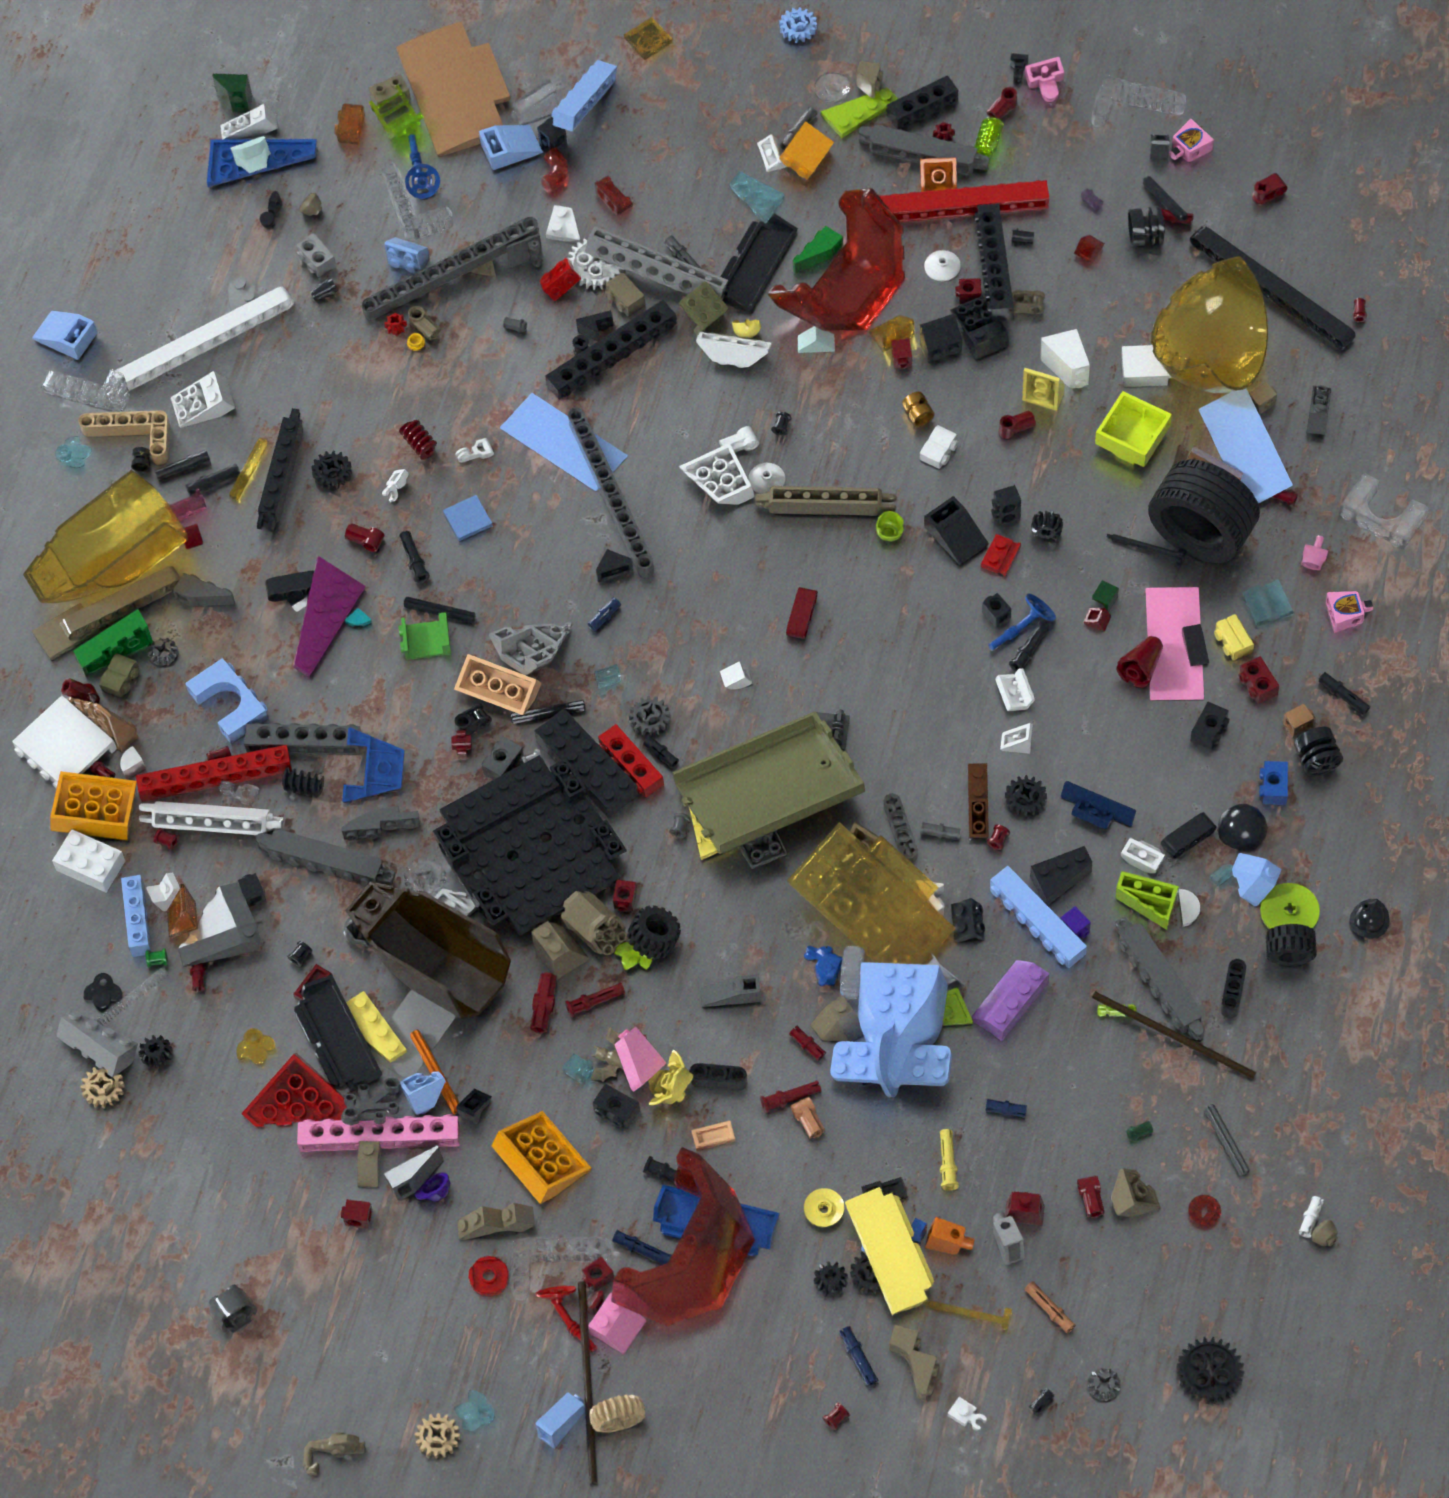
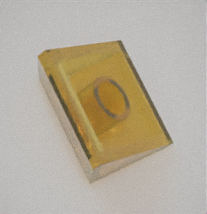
M898 315L869 330V333L884 353L891 349V340L914 337V320Z

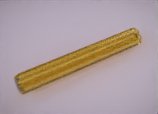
M260 437L255 443L229 493L232 500H239L268 444L266 439Z

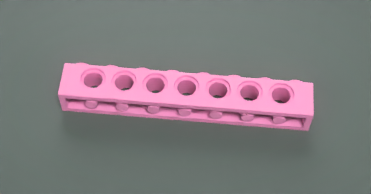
M451 1114L443 1115V1117H434L432 1115H425L421 1118L404 1116L403 1118L386 1117L384 1124H376L374 1120L360 1121L352 1126L344 1124L342 1120H304L303 1122H298L297 1145L300 1152L359 1150V1141L380 1142L381 1149L435 1147L437 1145L438 1147L459 1146L460 1123L458 1116ZM418 1128L423 1129L421 1133L414 1132ZM436 1128H443L441 1132H434ZM397 1129L403 1130L400 1134L394 1133ZM377 1130H383L379 1135L374 1134ZM338 1131L343 1132V1134L340 1136L334 1135ZM356 1131H363L361 1135H354ZM318 1132H323V1135L320 1137L314 1136Z

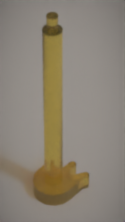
M931 1300L930 1302L925 1301L923 1303L930 1308L1002 1324L1001 1329L1008 1330L1012 1317V1310L1010 1308H1005L1004 1315L1001 1317Z

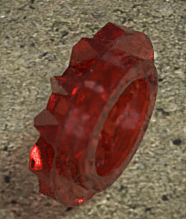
M1199 1195L1190 1202L1188 1212L1192 1221L1199 1224L1200 1227L1203 1225L1210 1226L1219 1219L1221 1207L1219 1202L1212 1196ZM1205 1204H1207V1211L1210 1213H1206V1215L1202 1217V1212L1199 1211V1209L1203 1210Z

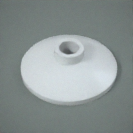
M940 250L933 252L925 261L926 274L936 281L945 282L952 280L960 272V260L950 251Z
M761 463L750 471L748 480L754 492L765 494L770 492V487L784 486L785 474L776 464Z

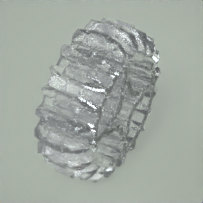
M847 946L843 952L840 993L841 996L843 995L847 999L859 998L861 962H865V951L858 946Z

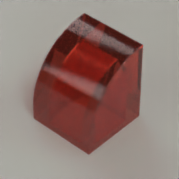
M1091 235L1081 237L1074 254L1090 262L1099 254L1105 243Z

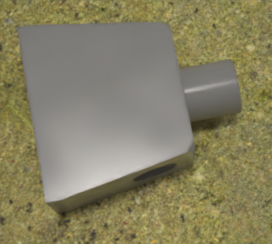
M1002 1212L993 1216L994 1238L1005 1265L1025 1259L1023 1238L1013 1217H1005V1214Z

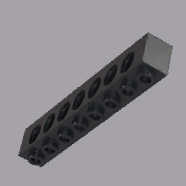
M999 204L978 205V213H974L975 224H979V226H976L977 237L980 236L978 248L982 249L980 251V262H984L981 265L982 275H986L983 278L984 289H988V291H985L986 302L990 303L987 304V313L991 315L992 322L1013 321L1014 304Z
M664 300L658 302L545 375L546 386L559 400L569 396L575 389L583 387L592 378L598 377L606 369L614 367L620 360L628 358L637 349L643 348L651 340H655L665 331L671 330L677 324L676 313Z

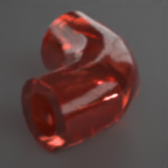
M558 148L550 149L544 156V161L550 166L551 170L542 176L540 181L544 189L549 193L563 184L568 175V162Z

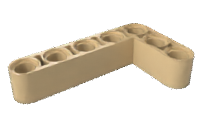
M164 411L85 413L78 419L81 432L87 437L150 435V453L153 462L156 465H164L168 462L170 423Z

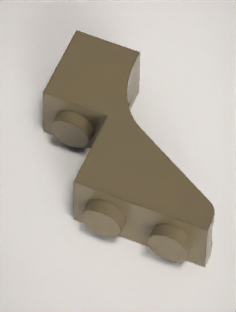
M513 1203L502 1210L482 1206L457 1220L459 1239L468 1240L501 1231L524 1232L535 1226L533 1207Z
M894 1325L889 1342V1351L902 1355L909 1362L917 1396L920 1400L926 1401L927 1395H932L934 1383H931L933 1376L937 1377L940 1367L937 1364V1356L918 1352L921 1344L919 1331Z

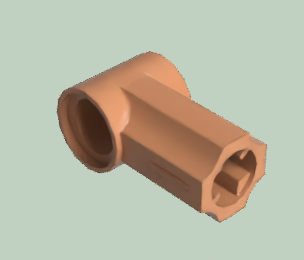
M810 1097L791 1105V1110L796 1120L801 1122L810 1139H815L825 1132V1128L816 1114V1108Z

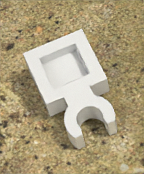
M960 1397L948 1412L950 1418L964 1427L969 1422L977 1432L981 1430V1427L976 1424V1421L981 1420L984 1423L987 1421L984 1415L975 1414V1406Z

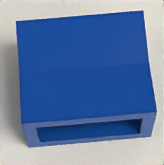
M915 1218L911 1224L914 1232L911 1238L913 1243H917L921 1247V1241L927 1233V1223Z

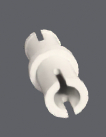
M1313 1196L1308 1210L1304 1212V1220L1299 1230V1234L1303 1237L1310 1238L1315 1224L1319 1222V1213L1324 1204V1200L1320 1197Z

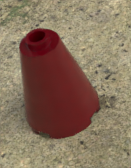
M1148 636L1121 657L1116 666L1119 676L1127 683L1129 681L1135 683L1133 685L1135 687H1146L1152 679L1163 649L1161 640L1155 636Z

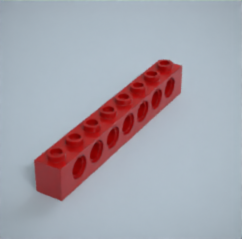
M283 745L136 775V781L141 801L146 802L280 775L284 773L286 767H289V772L293 770L288 747Z

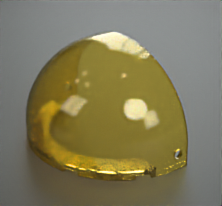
M1241 256L1212 264L1213 267L1204 273L1200 271L1188 279L1169 298L1171 302L1165 309H1161L1154 323L1151 333L1154 356L1172 378L1191 389L1206 393H1228L1243 390L1256 380L1264 364L1268 343V320L1265 302L1257 279Z

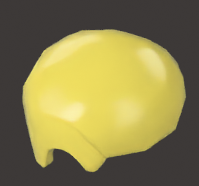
M746 319L744 323H740L739 320L732 321L733 330L739 338H752L761 330L759 320L749 321Z

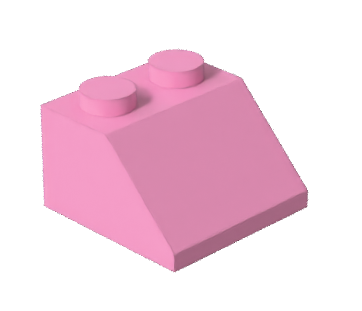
M610 1293L588 1325L590 1335L620 1353L625 1354L646 1323V1319L626 1301Z

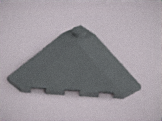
M238 882L218 887L215 897L212 901L208 902L200 920L195 922L188 933V938L178 948L183 967L259 950L261 938Z

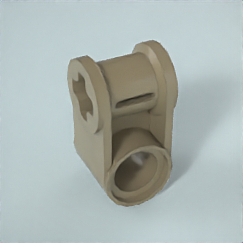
M1015 290L1012 292L1014 313L1034 315L1044 313L1043 300L1045 299V294L1042 291Z

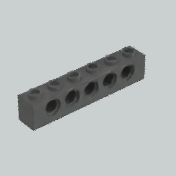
M254 722L246 724L244 745L247 753L287 745L289 754L360 755L361 746L347 745L348 727L360 732L361 728L353 724L347 726H338L336 724L318 725L314 723L309 725L297 723L285 725L280 723L262 724Z

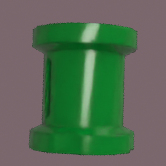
M166 948L162 949V951H146L148 968H151L152 965L161 964L168 966Z

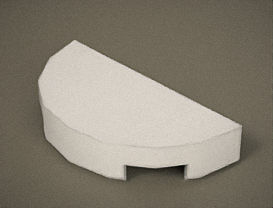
M1178 889L1182 927L1191 925L1199 916L1200 903L1192 892Z

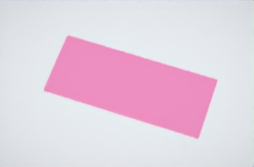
M1199 587L1146 588L1147 635L1158 637L1163 644L1161 655L1150 681V700H1204L1203 665L1190 667L1182 637L1183 627L1201 624Z

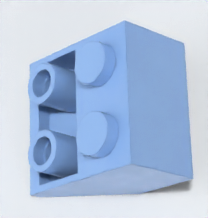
M396 237L384 243L388 264L394 268L399 267L410 273H417L425 268L430 258L428 247Z

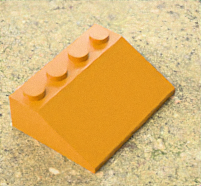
M60 771L50 815L51 831L69 833L72 829L88 836L128 840L137 781Z
M543 1111L498 1131L491 1145L540 1204L557 1196L591 1170L590 1165Z

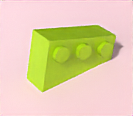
M1121 871L1115 898L1167 930L1176 903L1179 886Z

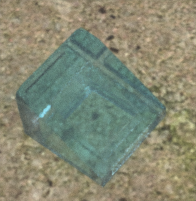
M1222 865L1210 874L1209 878L1217 886H1220L1233 875V865Z

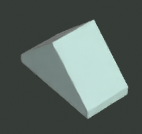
M817 325L798 335V353L835 352L834 334Z

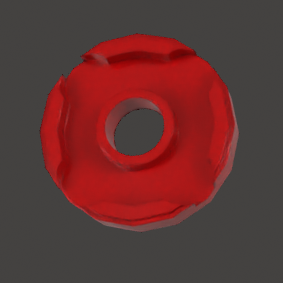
M495 1256L479 1258L469 1269L468 1278L471 1287L482 1296L491 1297L498 1295L509 1283L507 1265ZM486 1272L495 1274L492 1280H485L483 1276Z

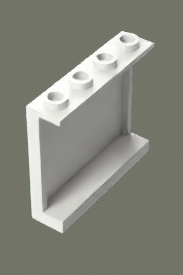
M63 696L58 698L12 741L15 746V753L20 758L24 756L27 759V763L33 769H39L41 776L47 781L50 779L55 788H57L60 771L83 774L107 750L112 754L117 749L111 737Z

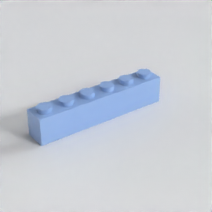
M600 60L591 65L589 71L583 74L579 82H576L574 88L568 92L565 99H562L558 107L553 109V125L573 131L615 82L617 66Z
M1009 866L990 879L991 893L995 897H999L1009 911L1012 910L1016 914L1021 924L1025 923L1029 927L1031 934L1036 938L1038 937L1042 941L1043 946L1056 955L1055 957L1060 964H1065L1070 968L1086 955L1087 946Z

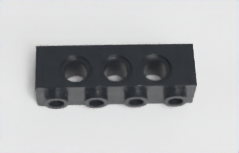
M947 75L887 104V117L897 130L908 127L917 120H922L948 105H953L958 101V89Z

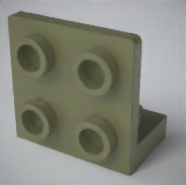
M706 281L679 302V305L697 325L693 330L697 336L722 317L729 309Z

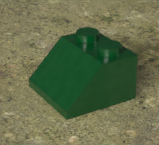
M213 73L212 77L217 97L232 112H249L251 109L252 91L248 75Z

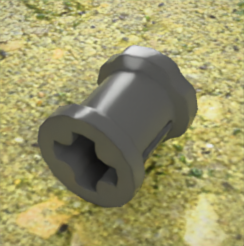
M675 813L674 825L670 828L669 832L675 837L684 838L687 835L686 827L690 823L691 817L684 813Z

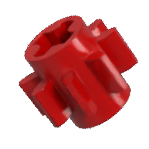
M394 313L387 316L388 322H384V326L388 330V334L392 333L398 336L401 333H405L404 327H407V321L404 320L403 314Z

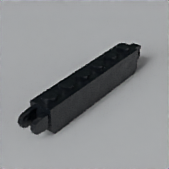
M292 408L289 418L283 417L258 507L257 529L262 530L264 521H268V530L273 531L275 523L280 521L303 436L299 409Z

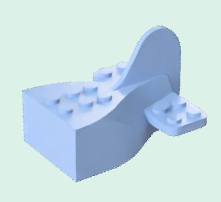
M861 962L858 1016L866 1042L841 1041L836 1043L830 1070L834 1080L877 1083L881 1085L888 1097H895L901 1085L944 1086L949 1082L952 1063L951 1050L947 1046L933 1045L943 1025L948 988L939 965Z

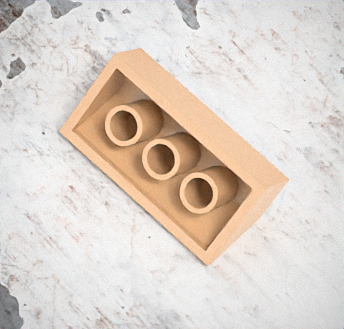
M468 654L454 690L524 716L535 701L542 683L534 678Z

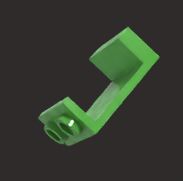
M439 613V621L406 625L405 618H401L402 625H399L398 628L399 636L403 637V642H400L401 653H405L406 660L451 654L446 613Z

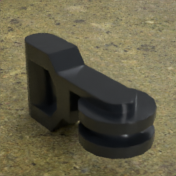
M1011 53L1010 65L1014 68L1013 82H1016V79H1018L1020 83L1021 79H1023V72L1025 66L1028 65L1029 55Z
M273 191L269 198L268 212L260 215V222L264 227H271L275 223L274 216L282 204L278 191Z

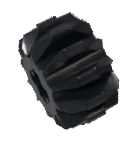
M1039 511L1032 518V532H1034L1035 536H1040L1041 539H1056L1057 536L1061 535L1063 519L1060 518V514H1054V511Z
M152 1035V1039H144L146 1044H140L141 1050L138 1054L142 1057L141 1061L143 1064L147 1063L149 1068L155 1064L156 1068L159 1069V1064L162 1063L166 1066V1060H171L172 1056L170 1053H172L173 1049L169 1046V1040H164L161 1035L156 1039L155 1035Z
M828 1261L826 1267L820 1264V1270H815L814 1272L816 1276L813 1279L814 1284H818L817 1290H823V1295L825 1296L828 1292H831V1295L834 1297L835 1291L842 1293V1287H847L845 1280L848 1279V1274L844 1273V1266L838 1268V1262H835L832 1266L830 1261ZM828 1277H833V1281H829Z

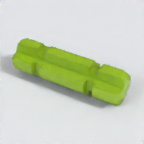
M1104 1004L1098 1005V1016H1106V1014H1109V1016H1125ZM1128 1004L1126 1006L1137 1012L1135 1004Z

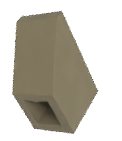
M860 61L857 69L856 86L869 97L875 98L876 91L879 92L880 83L883 79V71H880L881 63Z

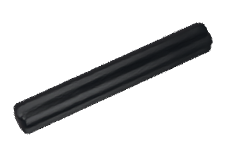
M1151 176L1143 179V185L1180 222L1188 219V214Z
M408 596L405 597L403 603L406 608L435 615L446 613L448 618L474 623L476 618L475 612Z
M584 700L529 709L524 716L513 712L510 714L511 722L515 724L553 717L562 709H565L569 714L585 711Z

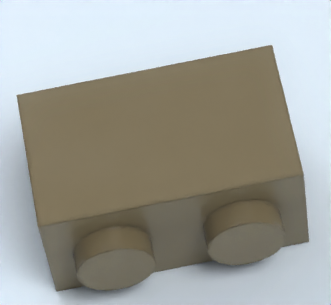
M623 272L605 283L607 298L616 303L621 313L624 312L629 317L645 306L644 294Z

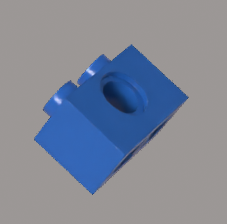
M1264 761V767L1260 768L1259 779L1263 780V785H1260L1259 797H1263V804L1286 805L1288 798V762ZM1274 781V782H1276L1277 784L1273 785V784H1271V783H1269V782Z

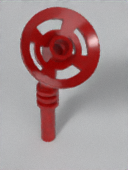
M556 1286L537 1291L535 1293L537 1297L551 1300V1303L566 1324L567 1330L581 1341L580 1325L571 1319L562 1305L563 1298L574 1293L576 1287ZM589 1339L590 1351L593 1353L598 1347Z

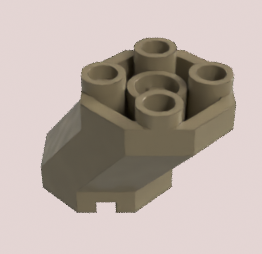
M575 891L564 901L563 907L565 912H562V920L567 928L572 930L594 952L605 955L612 954L617 946L626 940L625 925L620 917L607 908L594 894L584 891L585 893Z

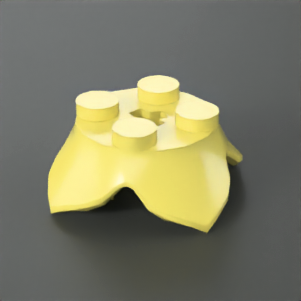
M675 1050L672 1051L669 1058L668 1066L670 1069L660 1070L648 1080L650 1091L655 1096L649 1102V1105H671L676 1101L680 1103L685 1097L684 1091L692 1081L693 1074L685 1067L681 1056Z

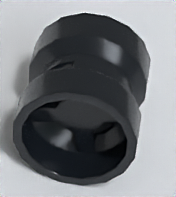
M145 447L134 448L132 451L134 459L131 462V468L137 472L148 471L150 468V462L148 461L151 457L150 450Z

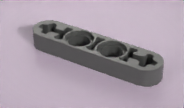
M890 793L884 797V809L901 859L904 862L912 863L918 857V849L901 799L897 794ZM890 800H893L896 810L894 811L892 805L889 804ZM895 816H901L903 821L897 824L892 819ZM904 832L909 835V838L900 840L898 835ZM907 845L909 847L910 852H912V856L906 854Z

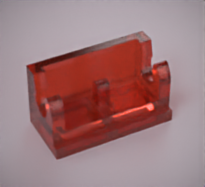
M606 176L600 181L595 182V191L604 203L618 216L632 207L633 203L629 201L630 198L628 196L625 197L610 180L611 178Z

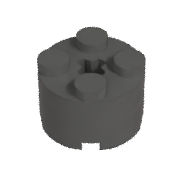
M236 1285L229 1286L225 1292L219 1296L212 1297L209 1301V1314L222 1332L226 1334L227 1331L236 1333L245 1328L252 1321L250 1319L252 1314L256 1315L257 1313L256 1306L244 1290Z

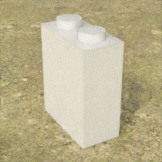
M1166 345L1122 346L1123 387L1168 386V378L1172 377L1171 367H1168L1170 352H1167Z

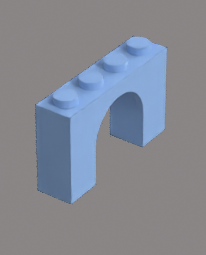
M222 658L185 684L188 693L198 705L221 691H232L241 697L238 708L218 722L221 733L232 744L245 735L246 724L254 722L263 723L268 719L266 712L268 708L263 701L259 702L256 699L257 695L252 688L248 689L245 686L246 682L243 677L235 674L236 671L230 662L226 663Z

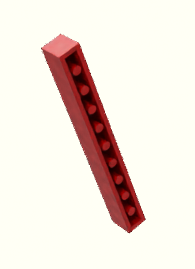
M1047 180L868 197L870 225L972 216L974 213H978V205L999 204L1000 213L1049 208Z

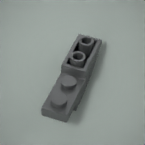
M399 806L385 807L358 816L341 827L343 838L348 840H357L358 838L374 839L382 836V829L395 830L396 828L413 829L419 827L420 817L418 811L400 812Z

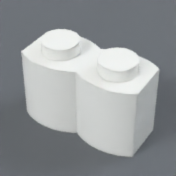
M937 425L920 452V460L938 469L942 465H946L950 457L948 454L951 450L954 451L958 445L957 434Z

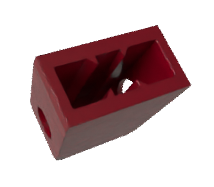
M1011 1192L1006 1201L1005 1217L1012 1216L1015 1223L1043 1226L1045 1205L1041 1195L1028 1192Z

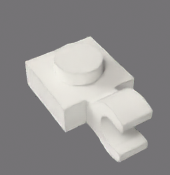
M405 469L394 471L386 483L387 488L383 490L382 495L386 496L390 492L391 497L389 501H395L398 497L397 489L402 488L406 484L409 473Z

